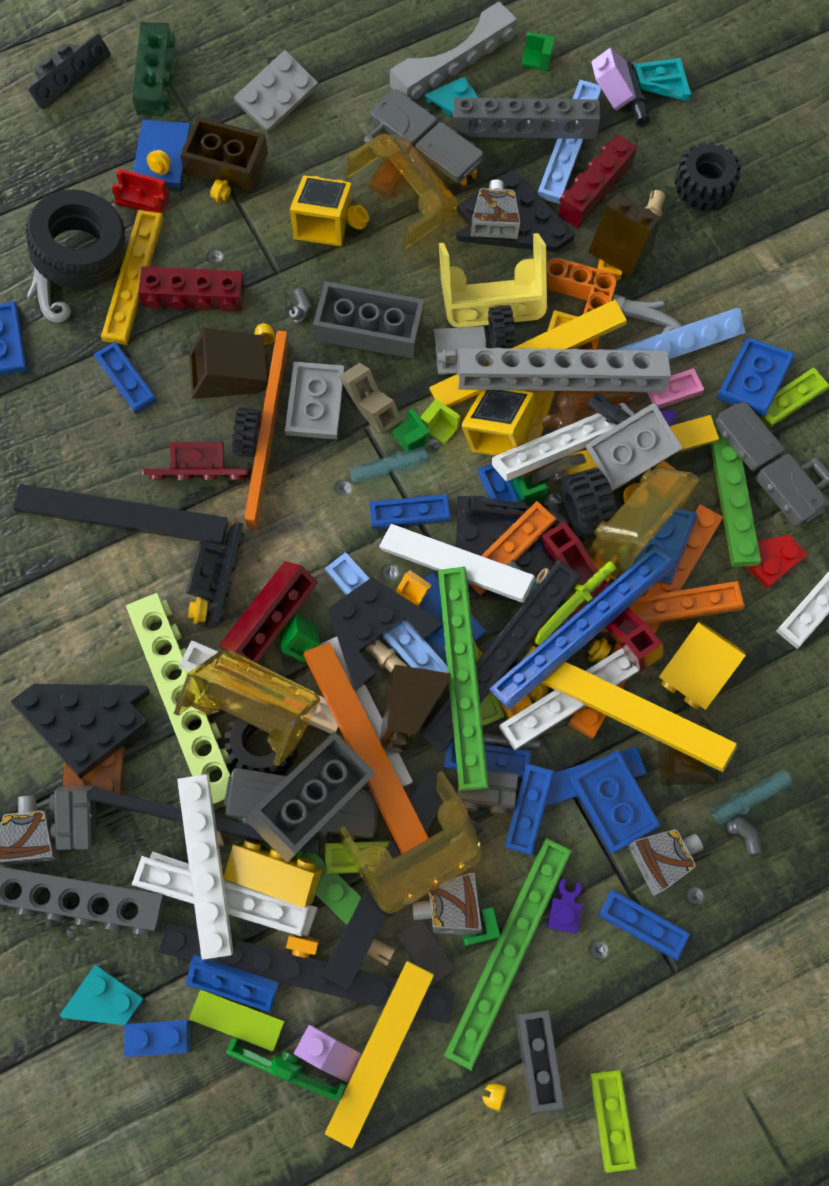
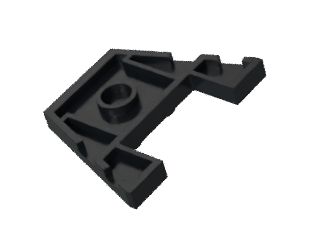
M373 577L328 608L355 690L376 676V673L360 652L406 620L422 641H425L443 628V624L438 619Z

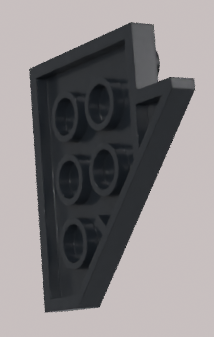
M514 169L497 180L504 182V189L515 192L520 219L518 239L471 236L472 218L479 192L457 206V213L468 224V226L456 233V240L459 242L534 250L533 234L538 233L546 244V251L557 252L573 241L575 233Z
M457 496L456 547L481 556L513 523L505 516L468 513L467 503L469 496ZM535 544L511 566L535 577V581L525 601L537 588V575L546 568L550 571L555 565ZM468 584L470 600L517 601L490 590H486L480 596Z
M33 684L11 700L13 707L79 779L87 775L149 726L147 720L134 708L137 703L150 694L149 688L142 685Z

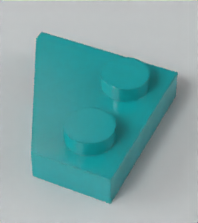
M681 58L635 64L634 69L641 90L689 101L691 92Z
M465 77L425 94V102L431 105L433 102L442 108L443 113L452 117L454 98H478Z
M94 965L59 1016L66 1019L125 1025L131 1021L145 998L98 965Z

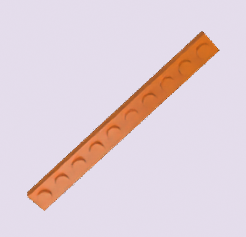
M701 504L695 511L697 513V520L672 585L657 582L648 590L645 596L681 590L721 522L722 516ZM661 623L648 626L655 634ZM618 643L615 645L610 655L621 649ZM626 681L622 682L617 687L623 688ZM586 705L575 712L568 725L593 739L606 715Z

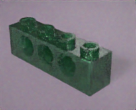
M140 22L132 97L137 115L165 116L166 106L170 105L168 86H172V75L169 70L170 67L174 66V57L171 50L175 48L176 41L175 34L170 31L169 23Z

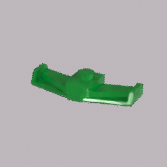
M236 1037L232 1038L226 1050V1054L334 1101L341 1099L346 1084L341 1083L338 1088L302 1073L305 1066L298 1064L300 1058L285 1051L282 1056L274 1055L273 1060L239 1046V1038Z

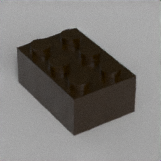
M196 116L180 153L184 174L214 182L217 179L227 180L229 186L253 192L268 155L266 135Z

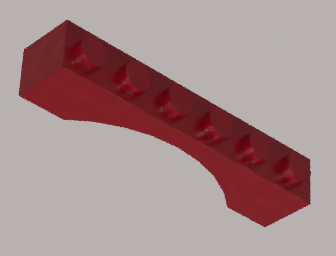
M565 521L542 535L545 551L555 563L560 560L581 576L576 584L583 586L593 575L599 572L582 543ZM604 580L595 590L591 591L592 599L589 602L584 601L587 604L590 603L609 586L608 582ZM629 607L605 627L640 672L663 657V644L649 626Z

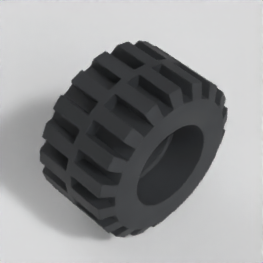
M702 142L699 143V146H691L690 150L684 153L674 184L676 185V193H680L679 198L682 201H687L686 205L690 207L691 205L696 206L695 209L697 210L705 208V211H711L712 207L716 210L721 205L728 203L741 175V164L738 163L737 155H732L733 151L731 149L726 150L724 145L720 144L718 146L715 145V142H709V144ZM701 174L710 175L714 179L705 178Z
M591 468L563 477L561 486L563 506L570 526L576 536L581 541L614 532L617 528L618 520L617 506L611 486L599 468Z
M256 704L257 708L255 709L248 706L243 714L238 712L235 715V722L230 721L228 724L229 732L225 733L227 741L225 748L234 766L240 769L283 775L285 773L284 770L287 767L290 769L293 765L292 760L297 758V747H299L297 732L290 717H287L283 710H276L273 705H268V708H265L263 704ZM259 729L273 730L277 733L279 742L272 753L262 757L253 756L248 753L246 743L252 733Z

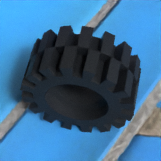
M510 305L490 307L488 311V329L490 332L491 348L511 349L515 347L516 329L512 307Z
M244 407L238 408L235 416V425L233 426L234 433L232 435L233 454L255 457L262 419V412L260 410Z

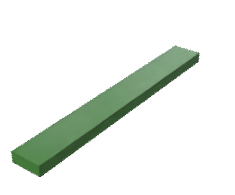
M465 566L438 570L447 668L448 673H451L449 689L459 791L489 789L467 569Z
M545 838L500 934V938H498L444 1054L445 1057L469 1070H472L572 852V850L548 838Z

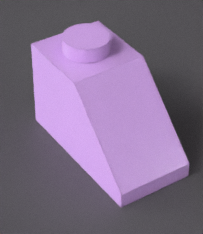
M609 48L592 61L596 81L616 111L636 97L627 61L612 48Z
M308 1025L294 1052L296 1056L349 1083L362 1056L358 1051L312 1025Z

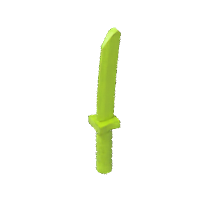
M612 562L606 563L583 586L576 584L573 587L576 593L539 630L535 640L537 645L540 646L584 600L589 602L592 599L591 591L595 590L597 586L616 570Z

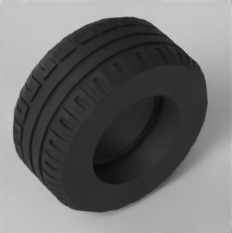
M62 190L38 201L29 213L26 222L28 253L36 270L47 280L66 288L87 289L109 281L121 268L125 256V227L118 211L105 199L83 190ZM80 230L93 235L99 241L88 248L71 249L60 245L54 239L63 232Z

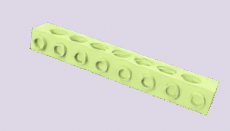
M155 593L126 605V608L192 776L210 774L213 770L222 771V777L219 781L210 782L213 807L216 810L224 806L228 777L231 776L227 765L232 762L226 748L220 749L217 739L222 737L216 722L210 724L207 714L211 713V709L206 697L200 699L197 689L201 688L198 677L179 668L186 648L180 649L177 640L182 639L176 623L171 625L168 619L172 612L167 600L161 601L158 594ZM162 622V626L158 630H150V626L153 623ZM172 646L169 654L159 655L162 647ZM172 671H182L181 676L178 679H169V675ZM185 694L192 696L188 704H178L181 696ZM192 720H202L199 729L194 731L188 729V725ZM209 744L212 746V750L207 756L198 755V750L202 745Z

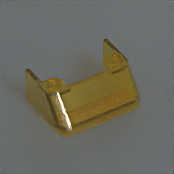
M379 134L348 155L344 175L348 179L377 158L390 159L420 196L418 208L424 215L423 218L406 229L402 242V247L405 250L451 218L456 211L457 200L407 138L390 134Z
M659 467L653 471L649 468L641 478L640 482L642 484L608 523L602 521L595 530L594 534L597 538L588 553L595 566L601 569L609 561L612 562L616 570L609 576L614 580L618 579L632 567L638 555L677 509L684 508L701 479L692 472Z
M222 650L187 674L173 714L179 716L190 707L195 708L198 713L203 715L217 713L222 709L270 733L267 741L271 748L277 752L273 764L279 766L295 750L317 710L320 697L315 692L237 653Z
M443 771L437 773L436 789L444 801L438 810V821L443 831L400 856L392 859L389 852L380 845H370L359 851L346 827L340 828L342 845L377 905L385 912L394 913L472 868L480 861L482 847L467 809Z

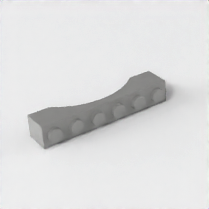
M497 2L481 12L475 30L458 47L434 57L408 58L390 69V87L393 90L397 89L405 96L411 97L412 101L419 99L424 93L438 87L449 77L457 75L460 70L474 64L482 56L493 52L501 44L509 42L515 36L517 19L500 2Z

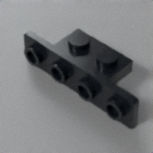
M100 34L93 35L81 46L64 44L57 49V54L39 63L40 67L34 71L38 79L27 87L28 92L39 108H45L111 55Z
M237 522L230 527L225 548L201 541L197 547L186 594L201 597V599L211 602L205 627L208 628L217 625L218 622L220 623L225 615L223 603L231 590L232 582L229 581L231 572H234L238 563V557L235 556L237 547L241 546L244 539V532H241L243 523Z

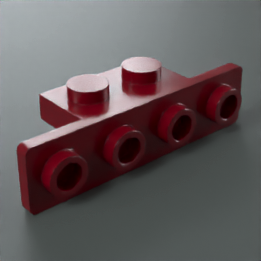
M170 442V468L141 469L142 475H149V480H164L165 475H175L176 480H190L191 475H202V480H216L218 475H228L229 480H243L244 475L250 474V468H224V442Z

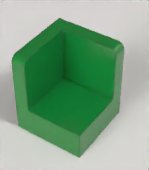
M528 32L521 66L548 72L555 37Z
M414 409L408 411L407 421L392 429V435L408 456L430 441V430Z
M537 473L524 478L518 476L513 478L512 481L519 499L525 500L526 503L534 504L536 501L541 502L547 497L549 487L547 483L541 484Z
M296 613L279 633L281 651L303 663L306 661L304 652L320 645L317 626Z
M493 907L479 912L481 921L480 936L461 935L464 947L500 938Z

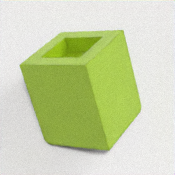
M436 399L420 417L430 430V437L442 445L449 441L460 426V415Z

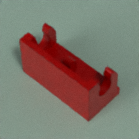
M118 168L116 173L118 185H112L115 205L162 214L169 199L165 180Z

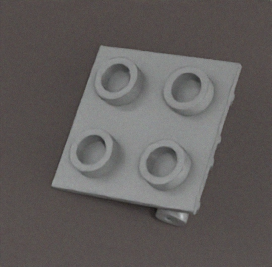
M484 326L434 329L438 375L458 374L459 348H486Z

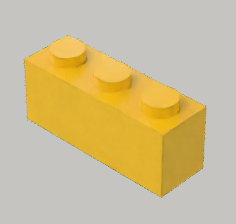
M245 839L242 842L233 844L223 879L305 908L314 901L323 869L315 867V862L306 858H298V860L292 858L287 863L273 848L270 851L262 848L261 843L258 841Z

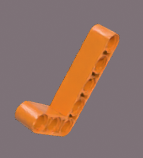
M560 258L550 259L546 264L547 289L587 300L583 314L594 310V307L598 308L611 302L616 286V278L612 273ZM600 337L575 349L596 350Z

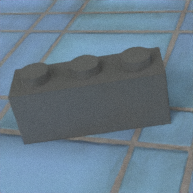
M549 1010L515 1015L529 1111L537 1113L564 1109Z

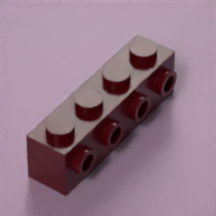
M618 134L611 142L607 141L601 150V154L597 158H592L585 173H580L576 177L570 190L566 189L559 200L561 203L559 217L579 229L632 166L637 146Z
M141 267L138 294L142 305L153 309L169 307L177 310L193 308L202 311L209 309L226 312L242 311L245 283L242 271Z
M284 561L223 639L219 647L231 658L254 667L318 584V581L302 565Z

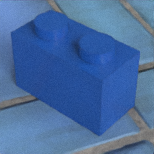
M192 1020L125 1024L124 1057L192 1052Z

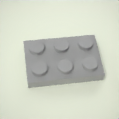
M284 50L234 96V101L268 134L318 88V82Z
M293 362L285 434L287 436L337 439L343 383L339 376L345 372V366Z
M655 402L585 445L597 467L607 478L612 491L683 449Z

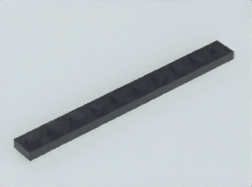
M167 923L158 953L189 961L192 960L194 955L201 956L198 930ZM232 939L234 951L232 955L209 958L210 960L279 983L381 1008L385 1007L398 980L358 970L347 992L321 978L328 962L298 957L292 953ZM428 987L415 1016L448 1024L455 993Z

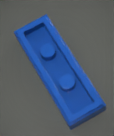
M116 342L94 354L97 362L135 414L157 402L153 392Z
M448 494L369 502L372 530L389 528L391 524L404 527L451 522Z
M454 740L447 746L444 769L457 770ZM485 744L487 770L518 774V779L523 778L526 764H530L531 750L517 749L515 751L513 748Z
M526 764L504 848L533 856L555 771Z
M610 890L598 914V917L675 961H678L690 937V933L614 890Z
M194 955L191 960L186 985L271 1013L279 982Z

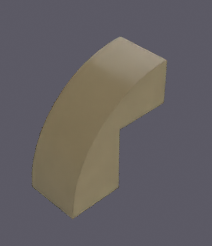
M358 363L339 376L356 407L381 435L402 421L394 400L378 390L369 368Z

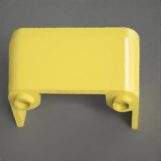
M538 233L533 234L534 258L522 260L516 265L514 271L515 280L466 285V276L462 269L450 267L449 253L444 243H439L441 284L447 319L453 327L489 325L488 311L490 307L510 305L515 322L538 320L544 316L547 310L546 244Z

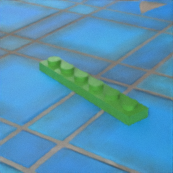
M715 427L719 440L710 443L731 566H758L761 559L743 462L737 452Z
M261 842L271 851L272 847L268 843ZM299 851L293 859L306 858L315 862V867L323 869L315 895L348 925L361 896L338 874H325V862L318 855Z

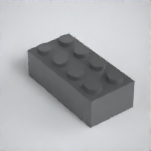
M325 281L313 324L315 341L414 359L424 316V299Z
M333 732L250 812L245 820L288 863L376 773Z

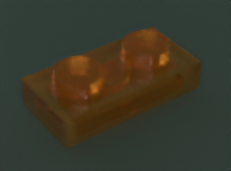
M390 148L368 182V189L389 199L412 164V157Z

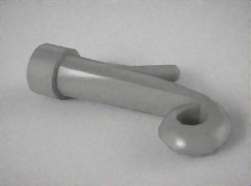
M34 268L33 282L27 294V299H33L37 292L43 315L52 322H64L70 316V306L65 302H56L51 305V281L44 278ZM62 309V312L54 313L56 310Z
M614 294L613 300H616L626 317L665 326L662 333L682 327L680 322L673 317L655 310L656 308L663 307L665 305L664 301L636 302L626 300V297Z

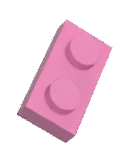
M693 368L672 375L665 392L647 393L652 403L655 402L658 409L702 395L704 388Z

